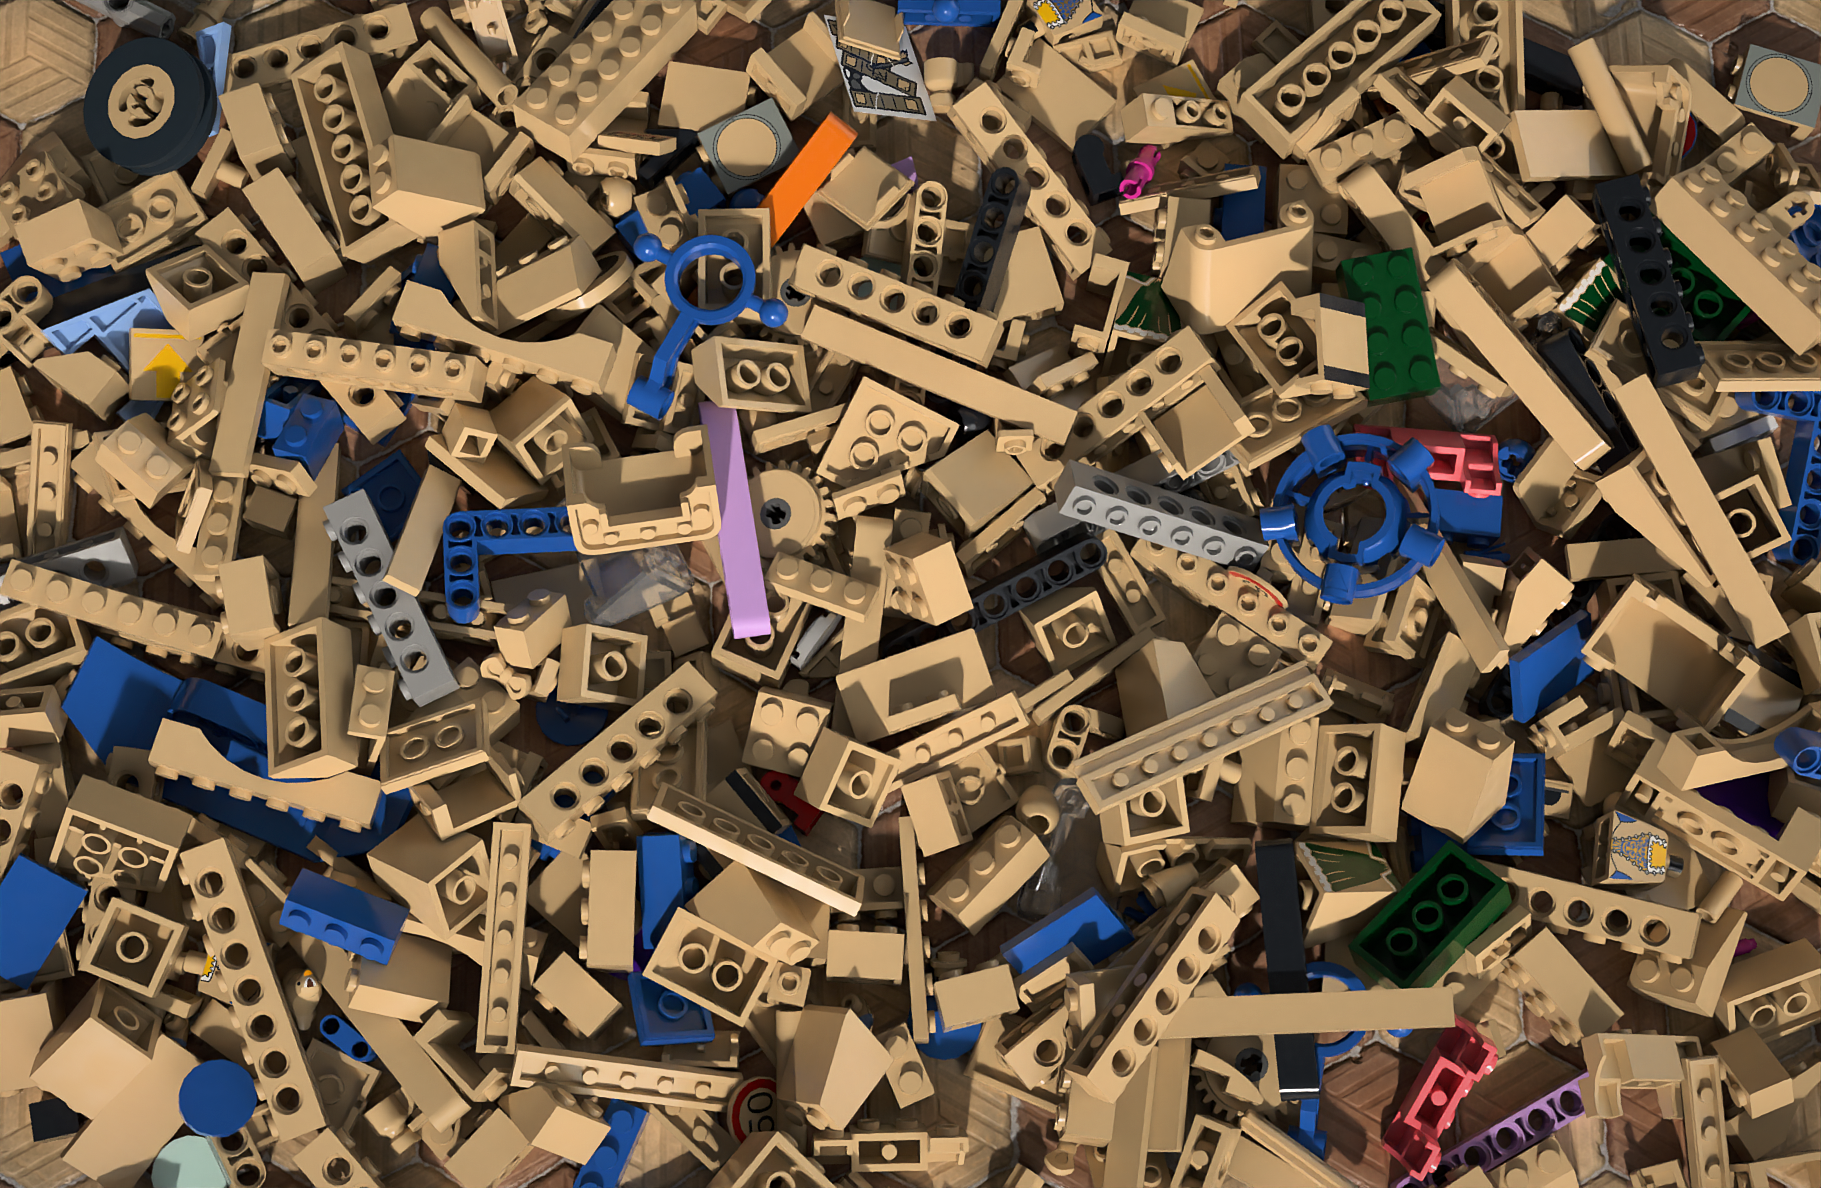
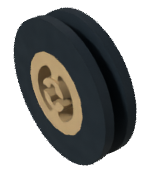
M144 37L129 41L115 49L102 61L89 82L83 108L86 132L93 146L103 157L133 173L156 176L172 172L185 165L200 151L212 131L217 113V92L212 75L196 56L171 41L156 37Z

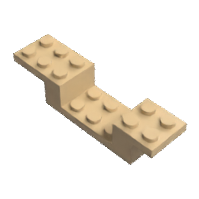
M1630 710L1626 712L1603 752L1636 771L1616 805L1623 807L1652 826L1665 831L1671 837L1729 871L1736 873L1741 878L1781 901L1788 897L1808 871L1821 878V817L1819 815L1797 807L1775 838H1773L1763 828L1750 825L1736 817L1730 809L1724 806H1717L1703 798L1695 789L1681 791L1657 768L1672 733L1656 726L1644 715L1635 714Z

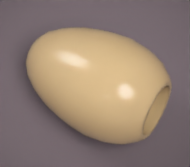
M1043 785L1028 787L1021 794L1017 802V820L1035 833L1036 836L1047 835L1056 827L1059 821L1060 808L1053 792Z

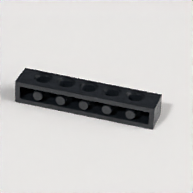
M1638 174L1595 184L1592 203L1654 389L1697 379L1702 365L1705 364L1703 348L1700 343L1695 344L1691 333L1694 331L1692 316L1689 311L1684 312L1680 301L1683 300L1682 287L1678 279L1673 280L1670 268H1672L1670 251L1667 247L1663 248L1659 237L1662 235L1661 225L1658 217H1652L1649 209L1651 197L1648 187L1641 185ZM1631 214L1636 219L1625 220L1620 215ZM1641 245L1646 248V251L1637 252L1631 246ZM1651 276L1657 280V283H1646L1641 277ZM1663 308L1668 312V314L1660 316L1655 314L1651 309ZM1667 339L1674 340L1678 343L1679 347L1669 348L1662 341Z

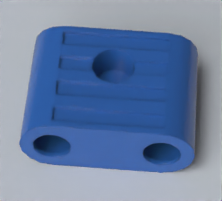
M327 1015L321 1020V1033L352 1059L371 1063L378 1058L375 1051L349 1020L337 1015ZM339 1022V1029L335 1033L334 1026ZM368 1045V1053L364 1057L362 1050Z

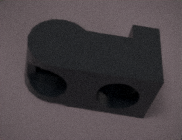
M1086 134L1079 137L1075 142L1072 161L1090 206H1094L1122 196L1124 191L1120 192L1119 186L1124 178L1121 171L1111 174L1103 156L1104 144L1102 140L1096 135Z

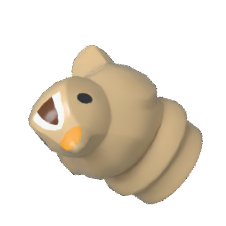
M294 968L285 973L281 980V986L290 1011L295 1016L297 1028L307 1030L310 1027L312 1012L322 995V984L309 969Z

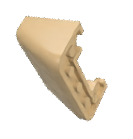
M1608 65V70L1653 162L1632 173V175L1638 174L1641 185L1648 187L1652 201L1671 177L1679 174L1692 104L1691 85L1670 65ZM1583 85V95L1585 98L1588 99L1590 105L1593 106L1589 98V95ZM1614 179L1565 181L1564 193L1574 196L1583 206L1594 208L1592 196L1595 184Z
M1304 199L1287 203L1281 207L1278 213V221L1282 228L1225 241L1220 232L1211 225L1196 224L1181 228L1161 288L1186 327L1189 325L1198 334H1211L1226 330V324L1281 280L1296 299L1311 295L1314 215Z
M707 424L689 426L676 432L673 437L674 450L608 460L601 459L598 447L592 443L575 442L561 444L566 506L576 549L586 555H600L705 540L717 535L721 530V517Z
M1635 573L1624 585L1581 647V652L1585 654L1583 660L1599 672L1604 667L1608 670L1613 669L1671 709L1675 716L1679 718L1675 723L1679 728L1685 730L1701 726L1708 734L1761 668L1758 658L1748 649Z

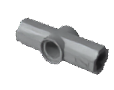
M75 0L112 18L119 27L132 28L149 37L168 39L174 30L175 15L147 0ZM128 3L125 8L117 10L120 5Z

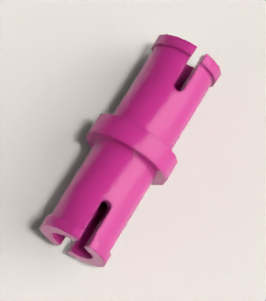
M1144 145L1141 147L1138 156L1129 162L1126 176L1119 186L1120 192L1124 191L1127 186L1123 194L1124 197L1128 199L1137 198L1140 196L1144 185L1152 180L1154 167L1161 158L1160 151L1153 157L1157 150L1156 146Z

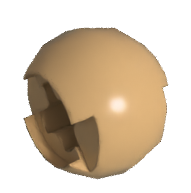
M619 176L606 177L598 184L597 188H600V201H596L598 211H603L610 219L620 220L625 213L634 210V208H631L632 194L636 195L634 185L626 178L624 179Z
M739 409V414L737 415L739 429L747 441H750L753 431L779 424L775 412Z

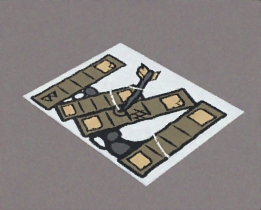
M824 15L854 112L937 121L906 26H904V32L899 40L901 59L898 61L838 42L836 16Z

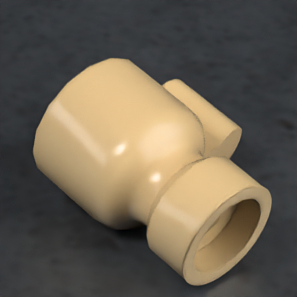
M948 57L931 58L924 62V84L931 91L929 99L934 113L946 114L956 102L952 90L965 89L974 79V64L969 62L958 63L955 59Z
M403 1087L383 1099L362 1116L378 1137H387L390 1140L389 1147L397 1157L421 1139L418 1132H413L406 1123L407 1118L417 1105Z

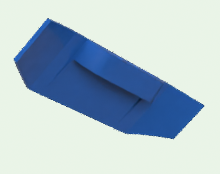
M98 636L94 637L61 704V708L105 766L109 753H113L114 746L151 750L162 718L200 728L209 743L226 760L253 775L285 783L312 782L327 779H273L268 777L265 704L205 679L190 677L184 681L136 659ZM376 761L371 776H362L380 781V762ZM132 775L128 778L127 784L139 787L135 776ZM179 775L177 780L165 778L162 799L198 814L202 812L221 824L313 863L324 862L307 848L315 835L338 852L336 857L348 858L367 854L405 824L413 806L408 788L387 795L383 792L372 829L362 828L361 833L339 827L340 821L326 817L324 822H318L302 816L303 810L290 806L288 811L284 812L266 806L267 800L252 796L251 801H245L229 795L230 789L216 785L214 791L203 789L193 785L188 777Z

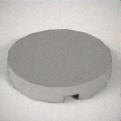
M825 609L829 615L826 618L821 615L814 620L797 645L796 651L800 655L793 654L790 657V663L800 671L803 670L826 643L842 615Z

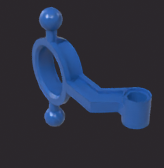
M652 233L641 234L634 242V253L640 260L644 262L657 260L667 265L665 270L666 291L671 303L680 312L654 356L650 377L647 378L644 375H640L632 385L627 397V404L657 420H661L666 415L673 402L675 393L669 388L674 380L678 359L699 323L704 325L724 324L740 315L745 308L759 313L761 321L768 327H779L788 318V308L783 301L776 298L764 300L753 294L756 285V273L752 259L741 245L727 237L718 235L695 237L682 244L674 253L662 247L661 240ZM720 255L733 261L742 272L743 283L739 294L731 303L718 309L707 310L693 306L680 292L679 285L683 271L692 261L699 257Z
M1324 961L1306 964L1308 981L1315 978H1332L1346 985L1350 991L1366 990L1362 981L1352 971L1342 965ZM1245 982L1235 989L1233 996L1268 995L1270 993L1262 992L1254 983ZM1413 1029L1387 1030L1389 1034L1398 1038L1406 1037L1413 1031ZM1350 1031L1345 1037L1333 1043H1315L1320 1092L1325 1057L1338 1056L1351 1050L1361 1041L1366 1031ZM1320 1099L1302 1100L1300 1126L1289 1125L1287 1135L1324 1161L1327 1131L1317 1129Z

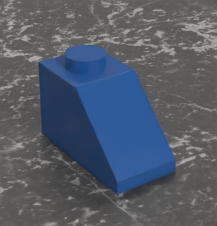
M289 376L280 378L278 382L266 390L257 436L275 444L303 393L318 397L323 387L318 380Z

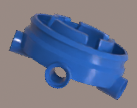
M1326 424L1305 433L1301 438V442L1306 451L1292 462L1282 476L1276 489L1273 507L1260 508V522L1264 541L1277 540L1280 550L1291 568L1303 580L1321 590L1320 598L1327 602L1341 605L1352 604L1353 598H1368L1390 592L1411 579L1423 565L1431 568L1443 549L1445 538L1437 535L1440 521L1439 503L1434 483L1426 470L1435 461L1430 452L1413 437L1402 446L1390 439L1372 434L1353 433L1336 436L1332 427ZM1364 457L1365 462H1347V458ZM1374 458L1388 462L1390 472L1412 494L1420 488L1427 500L1429 513H1411L1406 497L1402 495L1393 480L1384 476L1382 467L1373 464ZM1347 466L1346 470L1325 479L1316 488L1311 497L1298 493L1303 484L1313 474L1316 473L1318 479ZM1357 486H1370L1382 496L1385 502L1386 518L1376 534L1359 542L1357 554L1338 552V537L1328 530L1323 516L1324 508L1330 501L1329 497L1340 487L1347 490ZM1292 503L1306 507L1304 516L1306 538L1311 546L1317 547L1320 560L1326 564L1323 579L1309 571L1299 561L1291 548L1301 546L1298 514ZM1428 524V528L1425 529L1419 525ZM1387 553H1390L1394 560L1400 556L1401 562L1406 564L1386 578L1362 584L1361 575L1380 570L1378 560Z

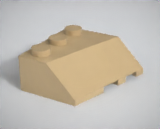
M83 774L67 805L47 867L57 873L77 874V880L92 882L94 877L111 879L117 887L162 893L193 815Z

